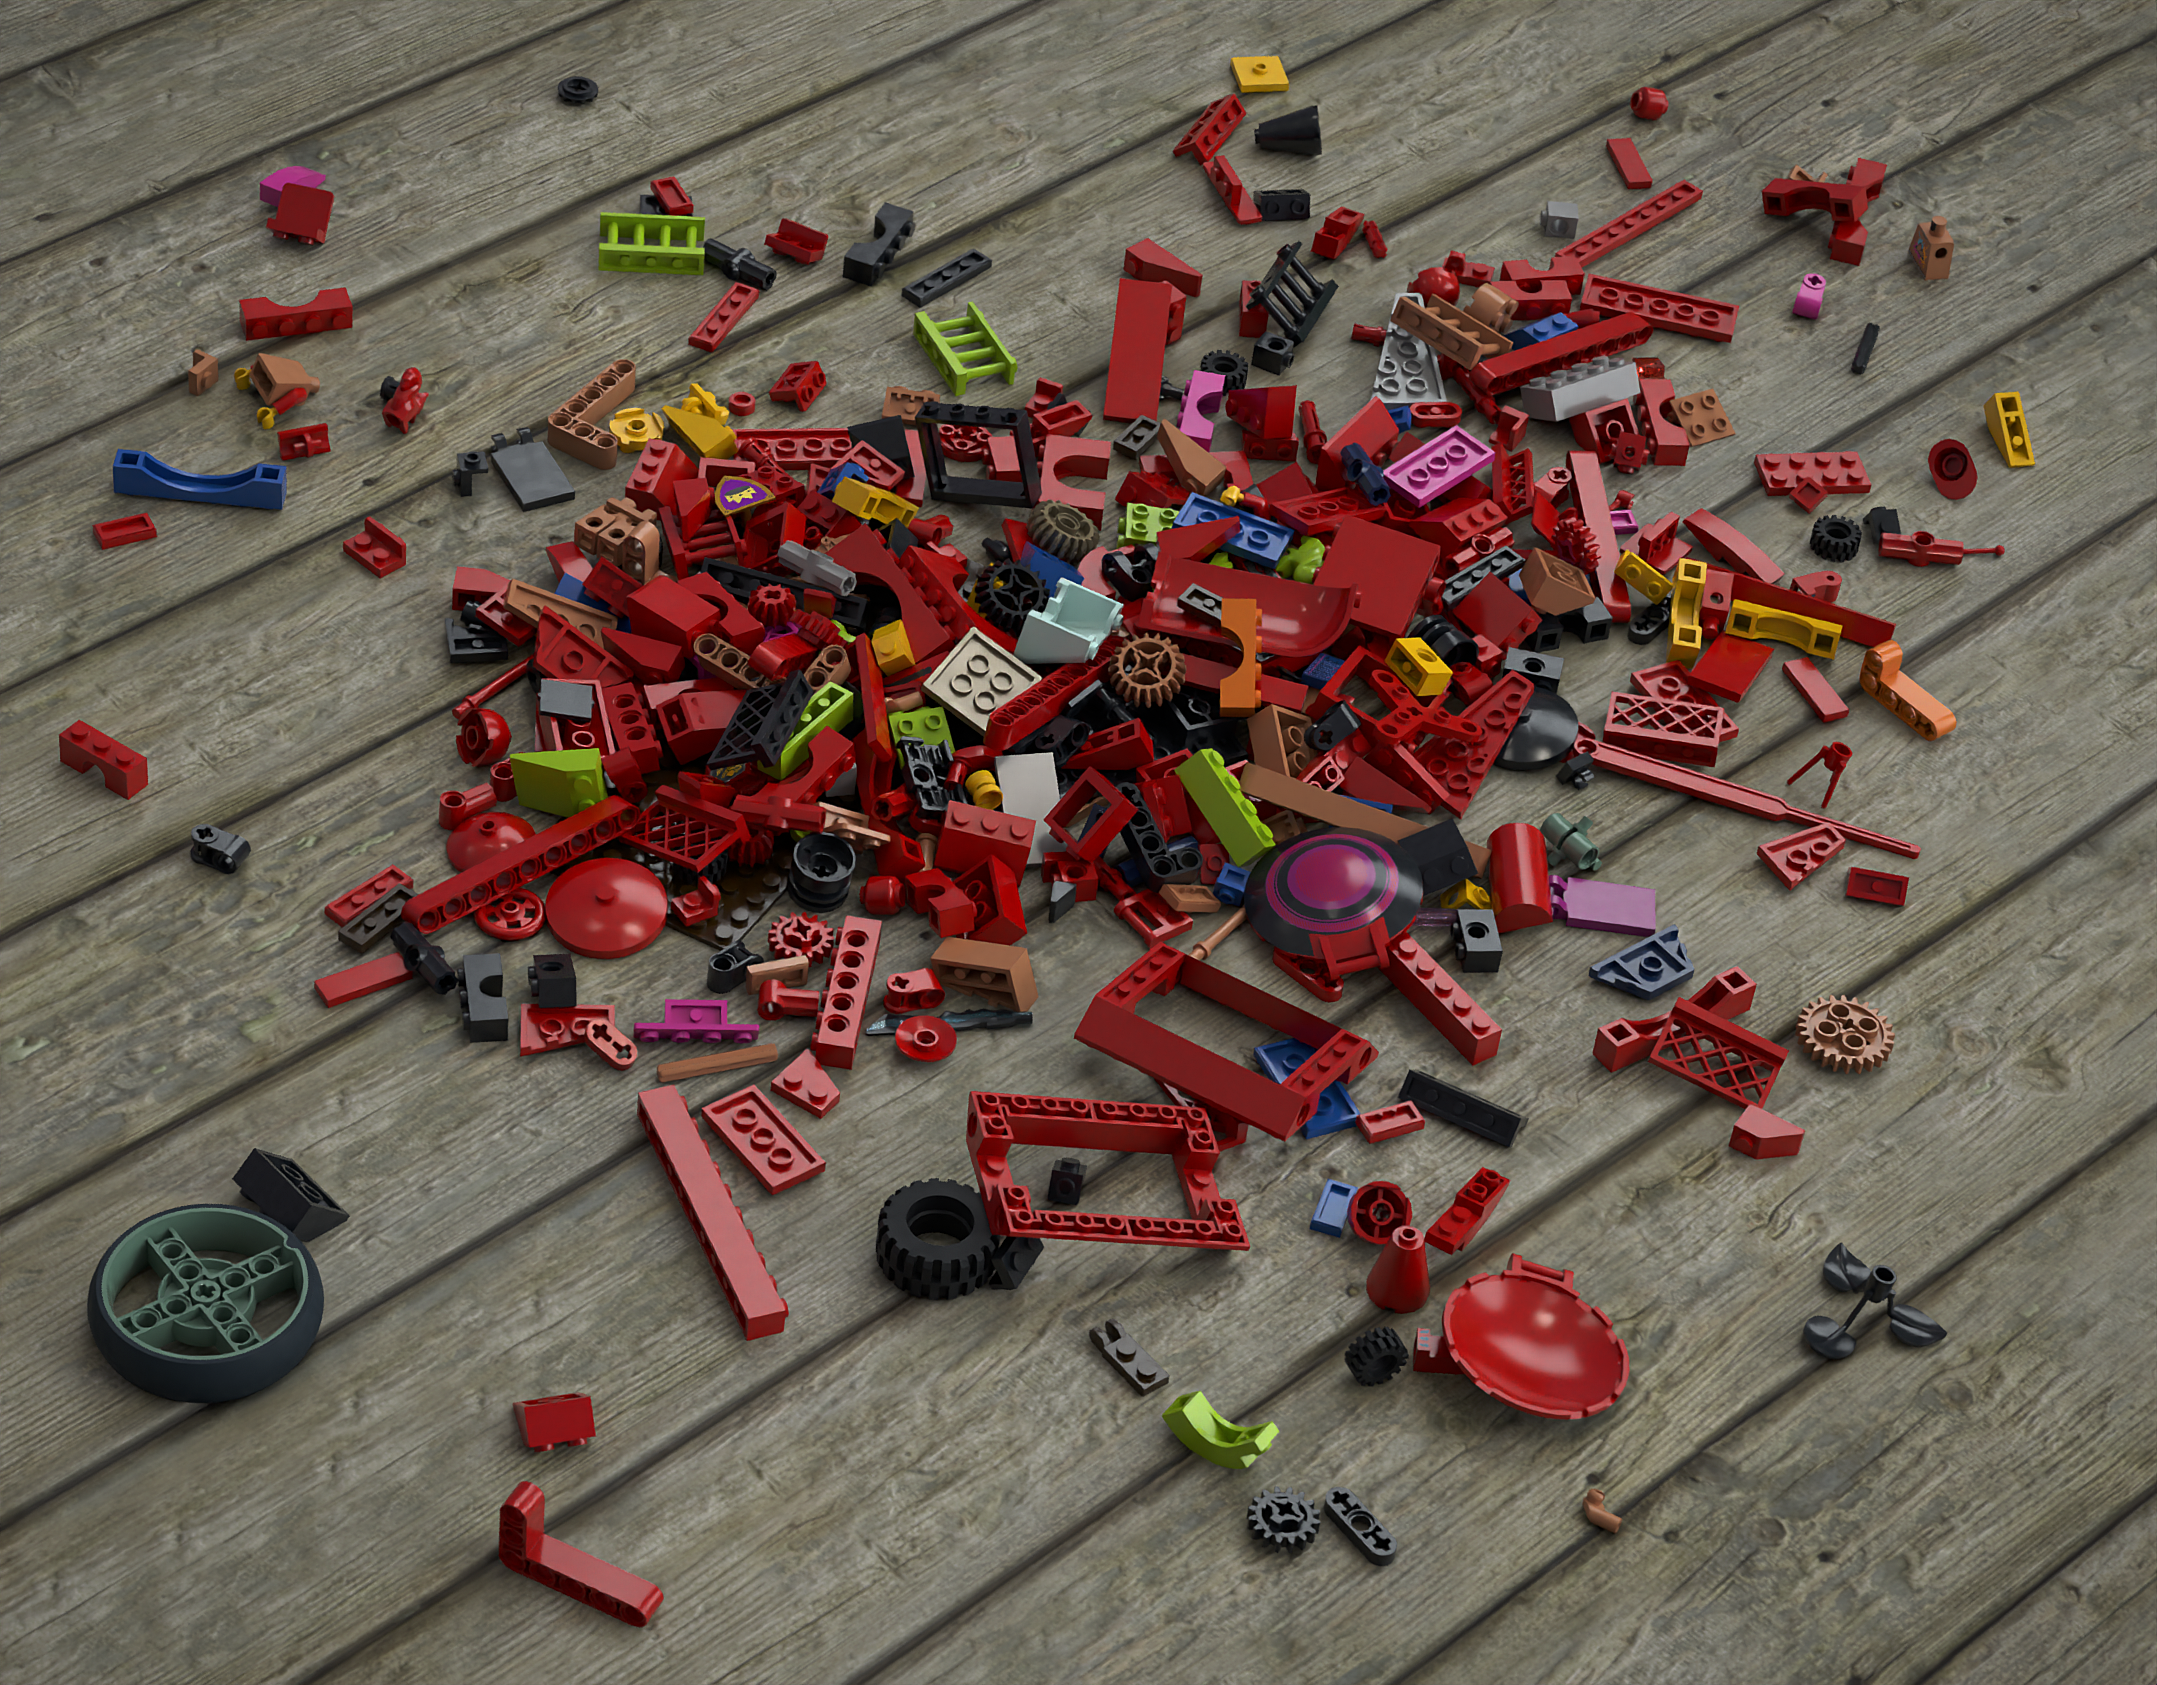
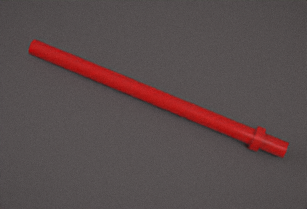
M534 653L473 696L468 695L463 698L462 703L452 709L453 716L459 719L467 709L479 708L480 704L525 674L527 663L530 659L534 658Z

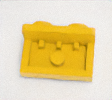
M1626 550L1620 556L1614 570L1618 576L1656 605L1663 600L1674 586L1672 582L1629 550Z

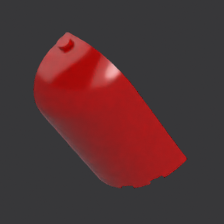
M1159 551L1151 580V586L1155 590L1154 592L1148 591L1146 598L1143 599L1138 628L1238 647L1232 640L1221 636L1220 628L1177 607L1178 597L1194 583L1222 598L1256 599V609H1262V626H1256V636H1262L1261 652L1291 658L1307 657L1327 649L1342 635L1350 621L1353 608L1360 607L1362 591H1358V583L1352 582L1350 588L1319 586L1171 557L1170 553Z

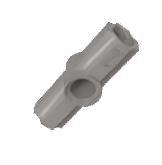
M787 540L778 550L779 563L800 573V578L809 583L824 586L841 596H847L856 586V574L834 563V559L824 553L809 550L790 540Z

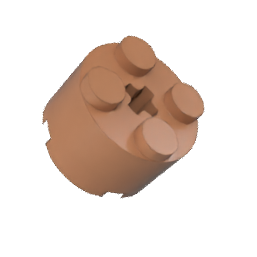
M1485 283L1472 295L1471 298L1475 299L1471 306L1466 305L1463 312L1500 334L1502 332L1505 334L1512 326L1513 320L1510 318L1517 309L1519 302L1496 287Z

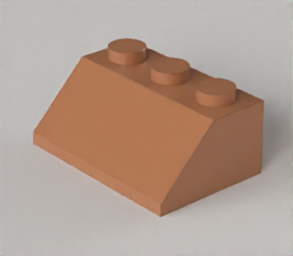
M1534 547L1519 573V578L1523 584L1522 587L1525 589L1527 598L1532 604L1531 607L1541 614L1549 612L1556 616L1593 604L1596 599L1582 569Z
M1271 704L1247 719L1254 762L1257 766L1296 779L1307 764L1318 754L1317 750L1310 749L1304 741L1305 730L1312 725L1310 717Z

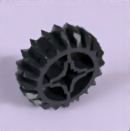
M1008 558L1003 563L998 560L994 562L993 566H987L983 574H980L977 579L978 582L974 589V593L977 594L974 603L980 604L978 613H986L985 620L994 621V627L996 628L999 625L1003 626L1005 633L1011 628L1015 634L1023 629L1028 613L1032 609L1043 613L1049 600L1050 589L1044 588L1047 579H1039L1040 571L1033 573L1030 570L1031 563L1025 567L1021 566L1020 559L1014 564ZM1003 581V586H1000L999 589H993L994 583ZM1026 603H1031V609L1022 611V606H1025Z

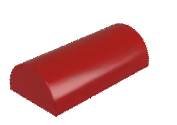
M1509 823L1498 827L1490 834L1487 840V849L1492 851L1488 861L1491 908L1493 909L1498 933L1552 923L1546 842L1543 834L1536 827L1526 823Z

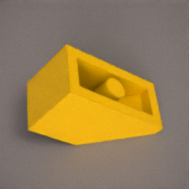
M901 619L874 631L871 642L879 667L887 676L915 665Z

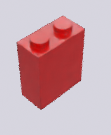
M1491 572L1452 611L1456 618L1475 636L1481 634L1503 651V660L1507 658L1509 647L1518 649L1519 644L1528 635L1532 634L1542 621L1532 607Z

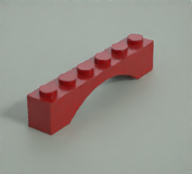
M1858 158L1856 167H1850L1846 185L1865 186L1867 203L1879 198L1887 164ZM1859 219L1856 222H1834L1828 248L1832 249L1831 260L1860 266L1868 231Z
M865 728L851 740L854 743L855 763L857 766L856 785L858 786L864 814L869 816L868 829L891 836L890 843L881 845L879 849H873L878 865L877 870L880 876H895L899 879L900 883L905 884V875L917 873L926 866L920 843L903 834L895 819L885 822L883 820H876L871 814V801L877 796L891 791V780L897 754L891 733H889L892 759L884 763L881 762L867 744Z
M1736 966L1714 976L1687 1001L1729 1020L1750 1010L1757 984ZM1671 1010L1652 1019L1641 1021L1620 1018L1598 1028L1592 1054L1611 1073L1650 1056ZM1672 1024L1671 1030L1675 1039L1688 1036L1685 1029Z

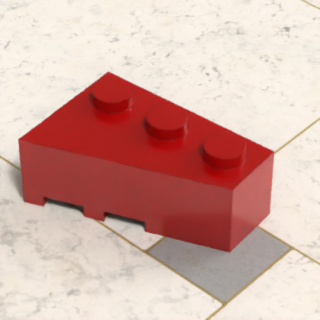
M1297 385L1229 390L1228 400L1225 404L1227 417L1262 439L1292 437Z

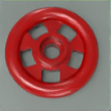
M519 887L473 911V916L477 926L487 935L511 941L525 939L538 932L546 921L545 904L535 893ZM513 899H518V900L524 901V903H523V904H520L519 902L512 901V900H513ZM497 900L501 902L496 907L490 905ZM525 912H534V918H526ZM495 915L498 921L491 923L487 917ZM520 924V927H518V928H508V927H507V926H514V925Z

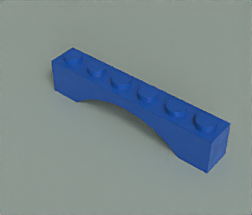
M125 449L117 450L113 463L114 493L278 510L283 509L287 494L286 466L258 463L249 469L233 474L200 475L173 468L157 460L147 452Z

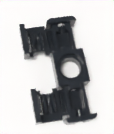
M902 736L895 745V748L900 749L903 755L905 765L901 770L908 793H914L919 807L915 814L916 817L925 819L929 815L930 819H938L944 813L949 800L967 804L961 784H957L948 793L946 790L941 792V789L936 790L938 784L932 767L940 766V769L948 770L954 761L948 741L943 739L939 746L925 745L922 738ZM914 773L922 776L925 779V782H921L920 780H918L914 776Z

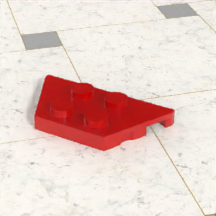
M546 605L543 607L539 614L533 659L534 668L551 679L600 680L601 689L616 686L631 679L635 673L549 607Z

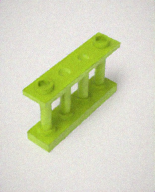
M601 212L600 236L607 237V243H599L598 271L703 276L705 248H696V241H704L705 217ZM618 237L634 238L633 245L618 244ZM644 239H660V246L644 245ZM670 240H685L686 247H671Z
M973 301L968 302L967 316L935 323L930 320L925 311L915 313L913 335L955 396L965 394L966 383L969 382V379L1001 373L1008 385L1014 384L1015 373L1018 369L1016 359L1011 357L985 320L983 312L978 310ZM969 327L972 332L948 338L940 334V332ZM977 342L983 347L961 353L952 352L950 349ZM990 358L994 363L966 369V367L961 365V363Z

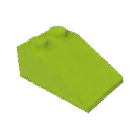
M599 748L510 754L518 801L521 806L569 818L608 798Z

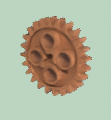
M1830 995L1828 1002L1819 997L1817 1004L1810 1001L1808 1008L1803 1007L1801 1015L1798 1017L1795 1035L1799 1036L1797 1043L1804 1045L1802 1052H1812V1061L1821 1059V1067L1831 1064L1834 1072L1841 1067L1845 1074L1849 1073L1850 1068H1853L1857 1074H1861L1862 1067L1872 1072L1873 1065L1880 1068L1883 1061H1888L1889 1054H1891L1895 1033L1891 1032L1893 1025L1886 1023L1887 1016H1877L1878 1008L1868 1009L1869 1002L1860 1005L1856 997L1850 1002L1847 1001L1845 995H1842L1840 1000H1836L1833 995Z

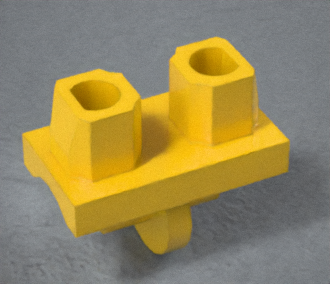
M690 384V394L688 398L682 400L681 410L716 419L721 425H725L729 411L725 407H719L716 404L715 396L711 392H705L698 384Z

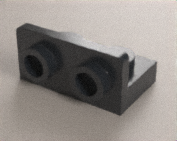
M1304 189L1260 190L1253 192V201L1260 205L1262 221L1310 218V193Z

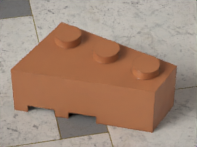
M946 937L930 958L933 971L940 984L970 997L973 993L988 999V1004L997 1008L1000 1004L1014 1010V1012H1027L1039 997L1027 948Z

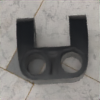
M1153 543L1136 546L1133 552L1136 565H1132L1121 551L1108 553L1102 557L1101 566L1104 574L1125 600L1133 602L1143 597L1146 598L1148 591L1153 592L1151 580L1157 561L1158 548Z

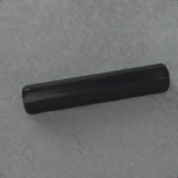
M1868 323L1866 325L1852 363L1851 370L1853 373L1857 372L1860 375L1865 372L1879 334L1880 327L1878 324Z

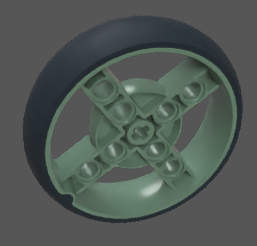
M193 1204L176 1207L154 1214L129 1228L113 1242L102 1256L92 1276L87 1301V1315L92 1336L98 1349L111 1367L124 1379L146 1392L165 1399L188 1403H215L234 1400L261 1391L288 1374L306 1355L318 1333L324 1310V1292L319 1270L311 1254L296 1235L279 1222L264 1214L247 1208L225 1204ZM220 1250L244 1254L251 1258L238 1264H232L228 1261L214 1258L198 1259L193 1251ZM151 1266L162 1279L156 1301L116 1318L113 1313V1304L122 1288L135 1275ZM289 1288L295 1289L299 1298L295 1311L281 1328L263 1340L250 1324L253 1319L256 1303ZM178 1340L192 1346H215L221 1355L189 1356L166 1352L158 1348Z

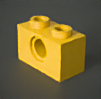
M1396 638L1385 659L1387 665L1416 696L1441 695L1453 673L1421 638Z

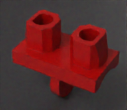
M326 423L277 432L282 461L305 456L310 458L315 454L331 452L328 440V425Z

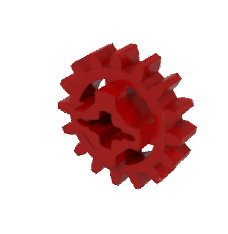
M1571 517L1558 522L1557 526L1553 527L1555 534L1551 538L1555 541V545L1552 548L1558 552L1556 558L1582 569L1584 575L1594 572V568L1599 567L1597 560L1601 558V555L1597 553V549L1600 548V545L1595 544L1594 539L1596 535L1591 533L1589 525L1584 527L1582 519L1576 520L1575 517Z
M796 609L789 619L795 627L799 628L797 635L817 647L821 652L830 645H839L844 649L848 645V642L838 635L841 629L814 610L809 615L800 609Z
M791 912L790 918L787 919L784 916H780L779 923L772 922L771 930L768 932L769 951L775 952V959L782 957L787 959L806 955L809 967H812V961L822 964L823 957L829 958L834 947L833 928H827L828 922L826 920L818 922V915L808 918L806 912H803L801 916H796L794 912Z

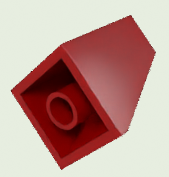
M659 575L626 597L632 634L682 646L683 654L686 658L696 655L694 642L700 635L712 634L719 638L720 609L666 576Z

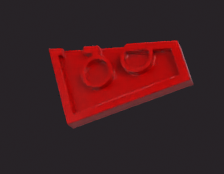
M1378 742L1363 760L1426 802L1432 808L1429 815L1434 812L1450 794L1400 743L1396 747H1389V745L1384 746L1385 743L1380 744Z

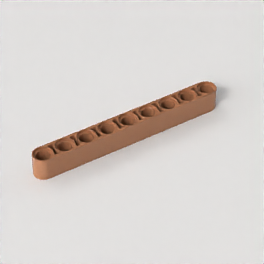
M1246 762L1239 780L1240 791L1245 795L1334 827L1368 830L1385 836L1397 844L1398 840L1429 828L1255 764ZM1465 841L1478 871V874L1473 877L1482 879L1492 851Z

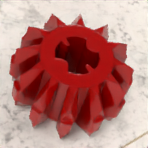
M769 583L767 587L760 585L757 587V590L751 591L749 596L748 611L757 621L763 624L764 628L772 626L775 629L778 625L786 627L787 622H790L789 619L796 609L795 595L791 594L789 588L782 589L781 584L772 586Z
M746 823L751 839L744 845L737 842L732 843L728 847L729 861H738L739 866L749 864L753 867L754 863L764 865L765 860L771 858L773 853V832L762 825Z

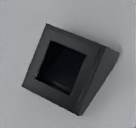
M1061 881L1053 883L1048 916L1049 923H1055L1074 906L1076 884Z

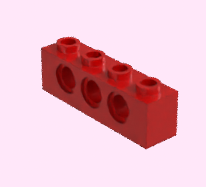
M632 682L603 688L602 694L615 751L617 752L629 747L637 761L641 774L660 770L658 758L663 757L660 741L656 738L655 728L650 722L648 709L644 706L641 692L636 693Z

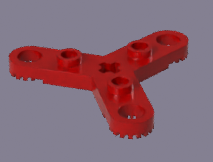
M1374 670L1372 672L1368 685L1378 693L1377 696L1391 711V713L1376 723L1372 732L1373 738H1376V741H1380V744L1385 743L1384 746L1396 747L1401 741H1405L1419 730L1451 740L1453 738L1460 739V742L1463 743L1465 741V744L1470 743V745H1473V743H1478L1482 734V729L1478 724L1471 720L1451 715L1445 710L1423 707L1412 696L1409 689L1392 673L1385 670Z

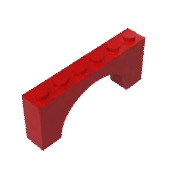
M865 523L825 553L834 559V563L856 574V586L865 584L876 585L886 588L897 595L902 611V622L915 665L945 651L951 652L954 649L955 644L953 641L957 637L947 624L944 627L940 625L939 621L943 619L933 605L929 608L927 607L925 602L929 599L919 586L915 589L913 588L911 583L915 579L905 566L902 569L897 566L901 560L892 548L886 551L883 545L887 541L878 529L872 532Z
M909 545L900 557L901 561L897 566L900 569L904 566L915 579L911 585L914 589L919 586L929 599L925 604L928 608L932 605L936 608L943 618L939 623L943 627L946 624L957 637L954 641L958 644L974 626L1013 655L1018 639L991 625L977 614L959 595L958 591L969 574L957 559ZM1025 664V665L1030 668V667H1031L1032 665H1034V664Z

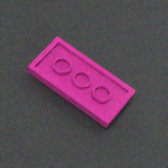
M1456 425L1383 470V478L1391 489L1420 508L1493 462L1495 452Z

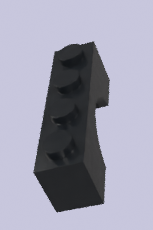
M885 202L875 215L873 237L877 240L870 243H854L844 256L843 278L868 286H872L877 278H881L885 267L893 262L897 251L903 249L906 239L912 237L914 233V211Z

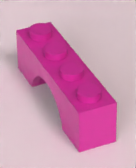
M1194 370L1192 380H1186L1185 396L1182 397L1176 427L1204 450L1210 452L1214 423L1205 419L1203 415L1219 412L1225 375Z

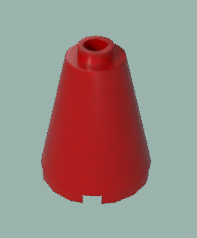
M1401 1226L1393 1231L1367 1277V1294L1370 1300L1379 1308L1385 1310L1386 1306L1395 1309V1313L1405 1314L1415 1312L1426 1303L1430 1294V1282L1425 1241L1422 1232L1415 1227Z

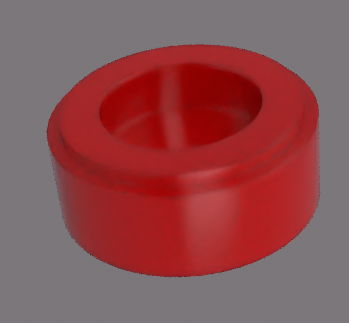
M736 392L729 397L728 409L734 415L748 416L755 411L756 400L753 395L747 392Z

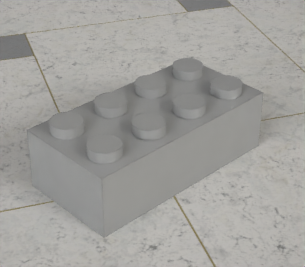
M1608 356L1593 358V363L1590 364L1579 363L1572 365V370L1554 371L1551 373V377L1533 378L1530 380V384L1520 387L1524 412L1529 415V418L1557 422L1639 394L1640 387L1636 363L1624 361V358L1610 360Z

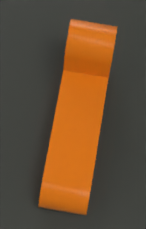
M1888 640L1865 653L1859 681L1862 688L1869 695L1928 741H1934L1955 730L1957 722L1954 714L1899 670L1903 653L1897 642Z

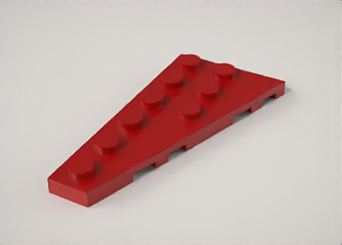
M1511 670L1458 715V717L1471 720L1481 727L1482 734L1478 743L1470 745V743L1465 744V741L1463 743L1460 742V739L1453 738L1451 740L1435 735L1412 755L1450 794L1442 802L1441 806L1459 819H1462L1534 692V683L1514 670Z

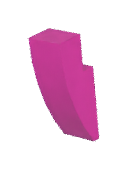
M291 166L278 170L259 183L260 200L278 207L285 183L316 188L325 180V175L302 166Z

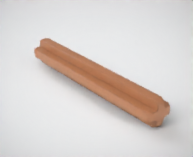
M770 1043L659 1064L657 1066V1077L660 1082L664 1083L775 1062L778 1060V1051L775 1044Z

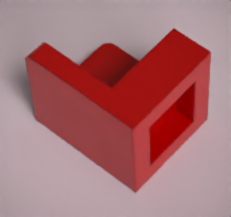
M1505 405L1500 413L1498 428L1489 437V443L1494 445L1501 443L1506 450L1512 452L1525 437L1529 415Z

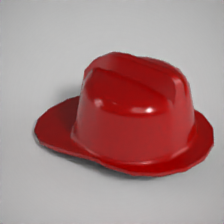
M1945 439L1932 447L1929 452L1928 464L1940 493L1948 499L1954 500L1965 498L1971 494L1976 487L1978 476L1971 455L1965 445L1955 439Z

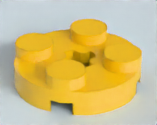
M628 408L617 412L615 419L610 420L609 433L618 439L617 445L620 446L622 452L633 453L635 450H644L649 438L662 440L664 436V422L654 412H652L651 416L645 414L644 409Z

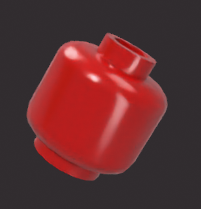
M1643 86L1632 94L1630 107L1636 117L1655 121L1666 113L1668 100H1666V95L1662 90Z
M871 876L866 881L865 886H861L859 898L861 904H865L870 914L893 915L899 911L900 907H904L906 889L904 884L900 883L899 879L895 876Z

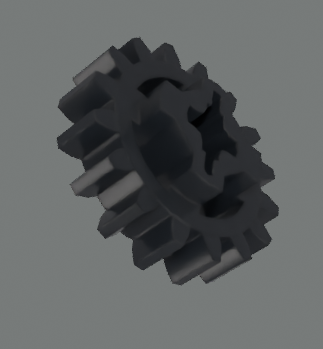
M1275 1486L1274 1493L1272 1494L1264 1489L1262 1490L1261 1498L1254 1496L1252 1505L1248 1507L1247 1530H1253V1540L1263 1539V1548L1268 1547L1270 1544L1274 1545L1276 1553L1280 1551L1281 1547H1286L1288 1553L1293 1552L1294 1546L1304 1550L1306 1542L1313 1544L1315 1535L1319 1531L1320 1510L1314 1509L1315 1501H1305L1304 1492H1300L1298 1495L1292 1494V1487H1288L1286 1492H1281L1280 1488Z

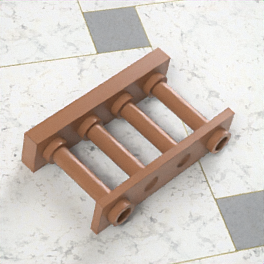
M1435 294L1431 295L1426 308L1421 307L1407 297H1400L1390 320L1469 370H1472L1478 363L1481 355L1491 359L1509 353L1513 342Z

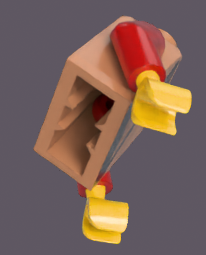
M258 353L254 365L250 366V370L238 368L234 373L235 382L239 390L249 388L251 386V378L267 406H273L271 409L262 407L257 411L258 423L262 422L263 429L273 427V416L277 414L282 415L294 406H302L305 404L309 393H317L320 388L319 378L308 376L300 362Z

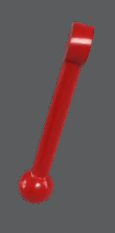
M1998 545L1995 548L1963 549V554L1995 553L2000 556L2005 552V548L2002 545Z

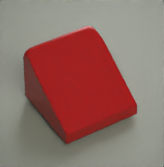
M804 589L805 612L810 614L814 610L826 618H832L837 600L835 596L824 591Z

